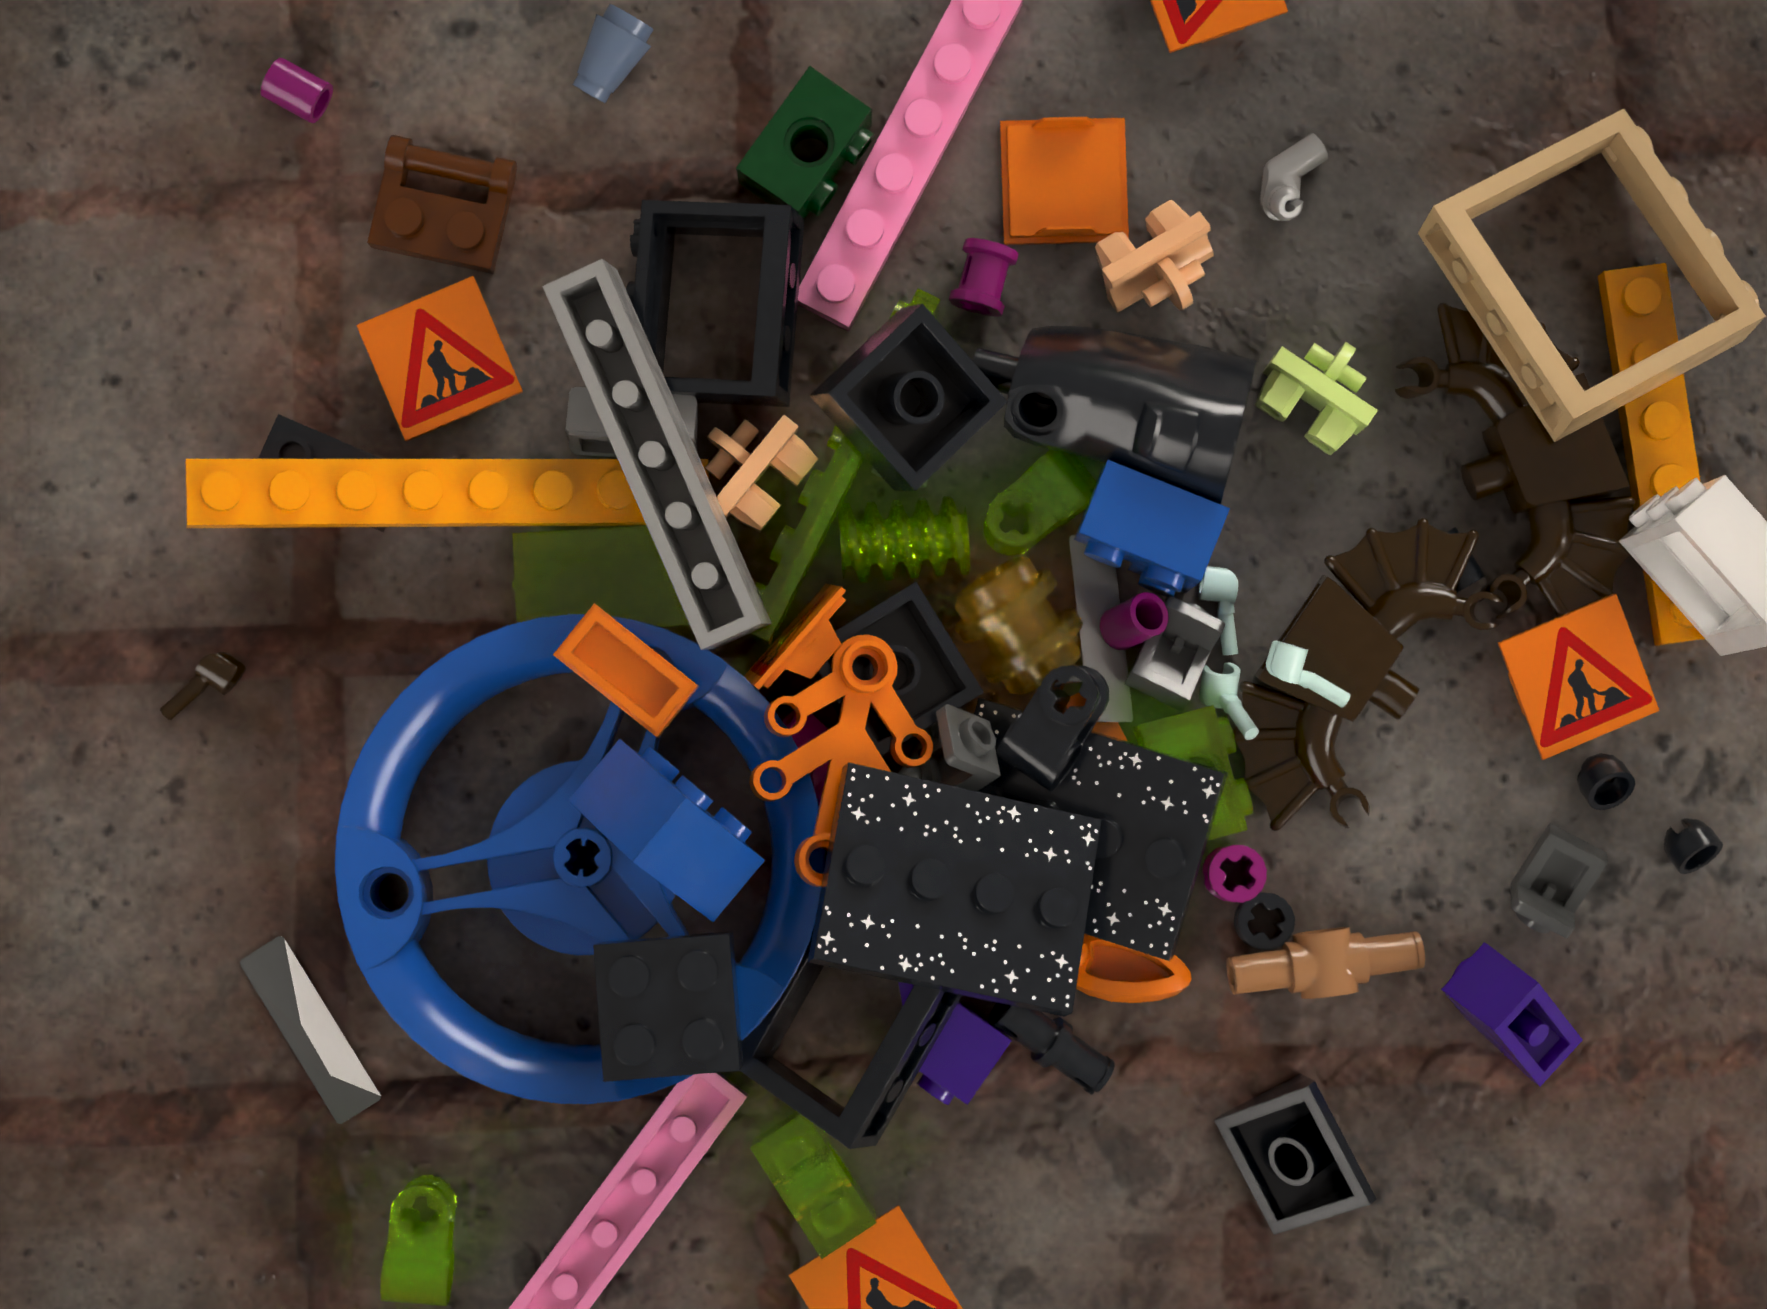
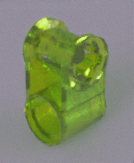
M1049 450L1033 463L1017 481L997 495L991 502L983 524L984 537L988 545L997 553L1006 556H1018L1029 551L1058 526L1065 525L1087 508L1097 481L1075 455ZM1004 511L1012 518L1020 513L1027 518L1022 529L1024 535H1021L1016 529L1010 530L1007 533L1000 529L1004 519Z
M423 1175L414 1178L407 1183L392 1203L388 1243L381 1274V1301L448 1306L454 1274L455 1251L453 1238L457 1205L456 1195L452 1187L441 1177ZM419 1196L427 1197L428 1208L438 1210L427 1223L420 1221L418 1210L409 1208Z

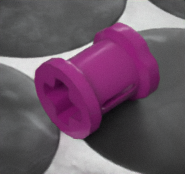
M967 238L962 249L967 254L959 287L958 289L951 290L949 301L952 305L969 312L994 317L1002 316L1005 307L1000 301L1008 268L1009 266L1016 265L1019 253L1006 245L994 241Z
M1245 845L1214 848L1206 856L1202 864L1204 886L1212 896L1222 901L1243 903L1251 900L1262 891L1266 882L1267 869L1263 858L1254 849ZM1242 859L1245 863L1241 868V873L1247 878L1245 885L1231 884L1225 888L1222 884L1227 875L1220 869L1221 863L1223 861L1237 862Z

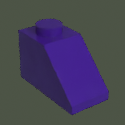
M1485 942L1470 958L1465 959L1457 966L1452 978L1441 989L1460 1013L1539 1087L1583 1041L1542 986Z
M898 982L903 1006L914 985ZM958 1002L921 1066L919 1072L923 1075L917 1084L946 1105H949L954 1097L968 1105L1012 1040L1007 1034L998 1028H994L984 1018L961 1002Z

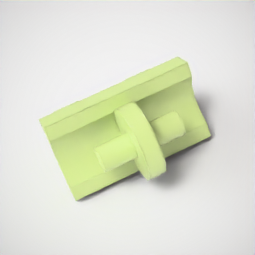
M1347 342L1341 346L1335 356L1316 343L1311 346L1304 359L1322 370L1323 373L1282 346L1262 372L1268 377L1263 383L1255 403L1259 409L1281 422L1286 420L1300 398L1319 410V415L1304 437L1329 455L1337 451L1353 434L1357 435L1365 429L1378 411L1335 382L1337 380L1357 393L1367 378L1347 365L1356 350L1355 347Z

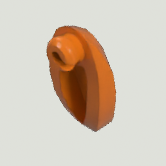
M1084 934L1076 989L1089 996L1110 1002H1153L1178 995L1189 986L1192 980L1190 970L1175 954L1173 959L1167 961Z

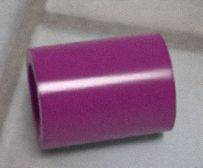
M282 57L273 62L261 85L262 97L312 124L322 117L333 94L332 84Z
M1143 592L1106 610L1100 619V632L1109 646L1116 650H1127L1161 634L1168 624V611L1164 602L1157 595Z

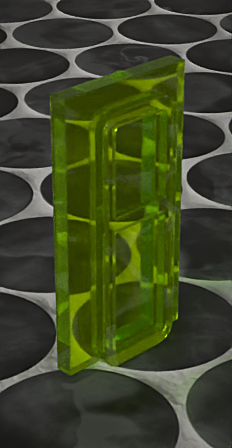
M647 526L512 533L515 578L512 585L515 589L517 623L541 617L586 614L595 603L613 617L633 619L657 627L690 626Z

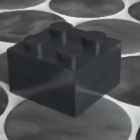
M923 303L898 310L809 395L894 491H916L1008 402Z
M914 582L835 631L841 644L857 635H872L882 639L890 646L897 660V676L892 687L915 725L919 728L926 729L937 722L936 711L944 705L949 704L960 708L984 693L917 582ZM833 655L814 675L817 681L832 673ZM865 657L855 658L852 665L855 676L861 680H869L874 671L871 661ZM844 696L831 703L839 716ZM870 704L865 730L882 756L890 751L893 736ZM907 735V736L903 739L902 743L905 742L906 740L910 739V738L913 737V736H912V735Z
M733 931L607 941L593 945L603 1082L741 1070L743 1066Z

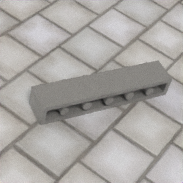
M600 259L542 286L700 649L714 650L772 624L618 270L605 260Z

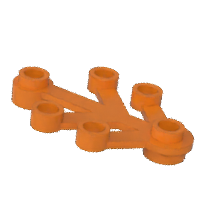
M857 635L844 641L833 655L832 673L793 697L782 696L775 699L767 706L764 713L765 725L772 734L779 737H789L802 730L808 715L844 696L838 724L779 761L769 760L759 764L750 775V788L754 795L763 801H775L788 794L792 783L829 761L813 836L801 842L796 850L794 859L798 875L811 886L821 887L823 874L817 873L811 868L809 858L812 851L816 848H822L828 852L842 768L849 762L891 772L865 730L870 704L893 736L890 752L896 763L906 768L917 767L926 763L933 753L931 736L924 729L915 725L892 687L897 676L895 654L885 641L876 636ZM856 657H865L871 661L874 671L869 680H861L855 676L852 665ZM779 705H788L794 709L797 718L792 728H783L776 723L775 711ZM907 735H912L921 742L922 752L917 759H910L903 754L901 749L902 741ZM765 769H774L781 775L782 786L778 792L769 793L762 788L760 776Z

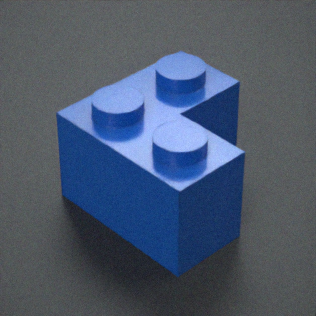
M1107 460L1101 470L1074 540L1086 544L1084 554L1098 562L1120 568L1123 559L1131 562L1128 570L1141 575L1138 585L1157 594L1174 597L1176 591L1187 593L1202 581L1230 508Z
M619 739L568 801L634 864L710 921L714 922L765 861L745 843L753 832L723 807L714 816L706 811L713 803V800L683 775L674 784L672 781L680 771L652 747L649 746L640 755Z

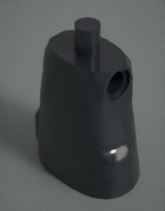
M1076 326L1032 328L1019 357L977 348L973 362L1000 393L1008 394L1004 427L1014 438L1035 446L1087 458L1102 464L1110 460L1218 504L1222 503L1254 376L1256 360L1200 345L1180 343L1115 330Z

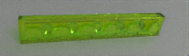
M917 288L910 304L899 300L890 318L901 308L922 303L936 318L941 299ZM836 425L827 442V446L836 451L825 473L815 468L806 482L798 503L806 506L807 509L797 529L788 525L784 527L770 556L771 560L779 564L768 586L757 582L755 585L772 624L748 635L771 646L865 459Z

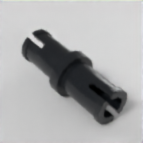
M996 1003L990 1013L989 1024L996 1029L999 1028L1029 1049L1033 1061L1043 1068L1052 1065L1082 1086L1090 1095H1093L1094 1091L1099 1092L1109 1081L1115 1067L1114 1060L1102 1055L1073 1034V1026L1061 1017L1051 1019L1043 1012L1002 1003Z

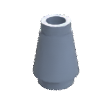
M609 4L603 16L596 14L577 71L578 75L572 85L606 104L611 93L615 92L651 48L647 41L654 29L624 10Z

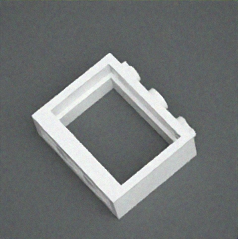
M1726 475L1704 484L1696 477L1680 489L1675 486L1661 497L1656 494L1629 516L1630 522L1635 527L1623 536L1619 542L1720 656L1767 647V521Z

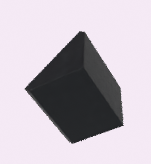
M1301 1073L1229 1110L1214 1120L1273 1235L1368 1206L1377 1199L1316 1082Z

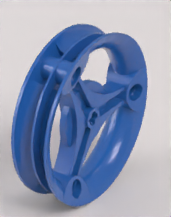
M585 614L541 617L507 625L481 635L458 647L423 671L400 693L383 714L359 754L350 774L341 804L335 850L337 896L345 933L356 962L367 983L391 1018L424 1050L464 1077L491 1089L517 1097L556 1104H595L621 1101L656 1092L681 1082L692 1075L603 1082L601 1044L568 1045L548 1042L519 1034L495 1023L477 1012L445 983L427 959L419 941L429 925L432 913L466 908H499L509 921L532 941L550 950L571 955H594L593 945L600 942L639 939L657 923L661 925L669 936L690 935L672 905L676 894L634 864L568 801L611 750L625 712L611 701L605 719L582 760L568 761L543 769L516 788L498 812L488 839L447 854L421 858L419 853L405 839L401 838V831L409 798L420 772L444 737L466 715L490 698L519 684L554 674L574 672L553 654ZM613 617L699 686L679 712L696 707L709 717L729 737L744 758L751 773L759 764L769 760L779 761L798 749L792 736L779 737L768 730L764 721V713L769 702L742 674L709 650H701L699 644L667 629L633 619ZM775 712L776 723L780 727L787 728ZM647 730L638 754L642 755L649 746L657 751L662 734L657 738ZM765 769L760 776L762 788L769 793L778 792L782 786L781 775L774 769ZM809 773L792 783L790 791L783 798L775 801H763L769 822L772 847L771 878L768 897L760 924L740 962H736L742 1040L762 1022L781 998L799 967L815 925L821 887L811 886L803 881L796 871L794 862L798 846L803 840L813 836L819 810L814 785ZM580 840L582 846H591L593 841L600 849V852L594 857V861L599 868L591 875L589 869H580L579 873H577L571 865L577 858L573 846ZM822 848L813 850L809 858L811 868L821 874L824 873L826 850ZM487 860L491 891L433 901V885L428 870ZM392 873L401 876L406 881L409 889L406 903L398 910L387 908L381 902L379 896V887L382 880Z

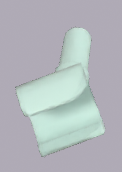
M1207 566L1203 579L1199 583V600L1218 602V619L1225 623L1220 636L1222 654H1238L1233 614L1235 613L1234 603L1238 592V579L1227 568Z
M1277 640L1272 642L1266 660V669L1271 675L1285 682L1309 688L1341 708L1347 704L1350 699L1348 692L1316 673L1303 670L1308 653L1307 649Z
M1226 662L1223 665V673L1218 674L1211 671L1205 665L1202 670L1199 692L1201 703L1213 708H1223L1245 739L1251 740L1255 738L1259 730L1241 705V701L1237 696L1241 669L1233 663Z

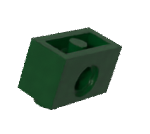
M809 66L736 167L739 184L768 204L791 205L803 219L807 217L809 212L819 216L830 203L839 185L832 180L846 161L853 166L856 165L866 153L875 137V134L869 130L872 126V109ZM815 138L825 144L827 152L818 161L803 162L795 157L792 152L793 148L803 139Z

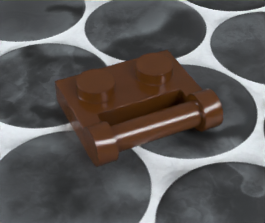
M391 135L386 147L384 173L367 243L371 248L494 274L516 179V161L496 157L494 163L413 146L411 138ZM411 170L489 187L487 202L482 204L407 188L405 185L408 172Z

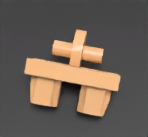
M1169 200L1153 209L1145 218L1146 228L1152 236V240L1136 249L1124 232H1115L1099 241L1095 246L1097 259L1103 273L1107 298L1117 313L1142 298L1145 299L1150 307L1166 298H1169L1179 310H1183L1193 304V297L1188 285L1205 276L1201 263L1214 256L1207 235L1211 231L1210 224L1200 211L1190 217L1173 200Z
M786 415L780 418L752 454L746 451L745 448L759 433V430L747 420L740 424L731 437L716 427L707 436L708 440L719 449L705 467L709 473L720 480L734 462L740 466V469L717 495L726 519L729 515H732L740 523L758 532L765 527L781 507V504L755 484L769 466L773 467L797 487L818 461V458L806 443L796 435L799 426Z

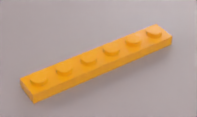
M1666 263L1603 271L1597 276L1613 376L1678 342ZM1684 374L1618 408L1631 496L1636 501L1633 506L1634 511L1656 494L1661 497L1675 486L1680 489L1696 477L1700 481ZM1643 569L1654 645L1704 640L1705 638Z

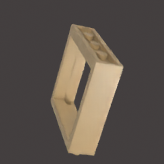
M1625 109L1434 205L1418 232L1420 238L1554 442L1743 342L1766 317L1759 307L1758 296L1754 289L1746 281L1740 279L1725 257L1723 246L1718 236L1712 230L1705 228L1690 206L1688 195L1679 180L1669 175L1654 153L1650 137L1644 129L1634 124ZM1602 153L1715 322L1584 391L1471 219Z

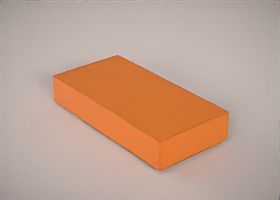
M595 603L553 654L657 738H659L699 687Z

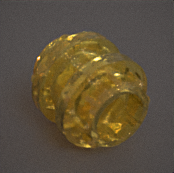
M1014 557L987 571L957 594V601L955 603V609L962 619L955 625L954 629L963 643H970L982 638L992 653L980 666V670L989 683L1002 681L1009 693L1019 695L1037 689L1042 683L1043 678L1051 670L1060 666L1073 665L1082 655L1080 652V638L1077 635L1084 624L1075 608L1064 609L1057 613L1054 611L1046 597L1057 587L1058 581L1049 568L1036 570L1028 557Z

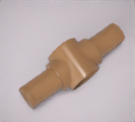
M1339 927L1292 934L1293 941L1285 942L1281 950L1228 957L1226 960L1228 983L1232 994L1288 988L1291 994L1301 992L1302 999H1315L1359 992L1358 984L1369 982L1370 976L1422 969L1425 966V950L1421 935L1417 931L1364 938L1360 932L1350 933V927Z

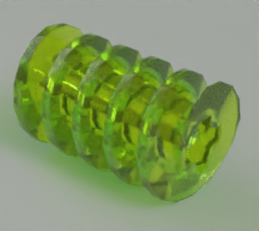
M944 496L942 498L938 515L933 514L925 497L917 499L912 517H908L900 499L891 502L887 519L882 518L874 501L866 503L861 521H857L849 503L841 505L838 517L843 579L847 567L852 566L859 582L868 583L873 564H878L886 581H893L898 562L904 563L911 579H918L924 560H929L937 578L944 577L949 558L955 559L963 576L970 574V545L966 506L963 513H959L951 496Z

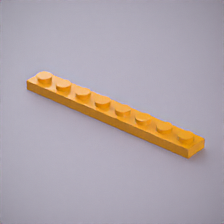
M618 459L185 460L186 528L646 525ZM700 459L705 469L708 465V459ZM705 469V472L709 478V472Z

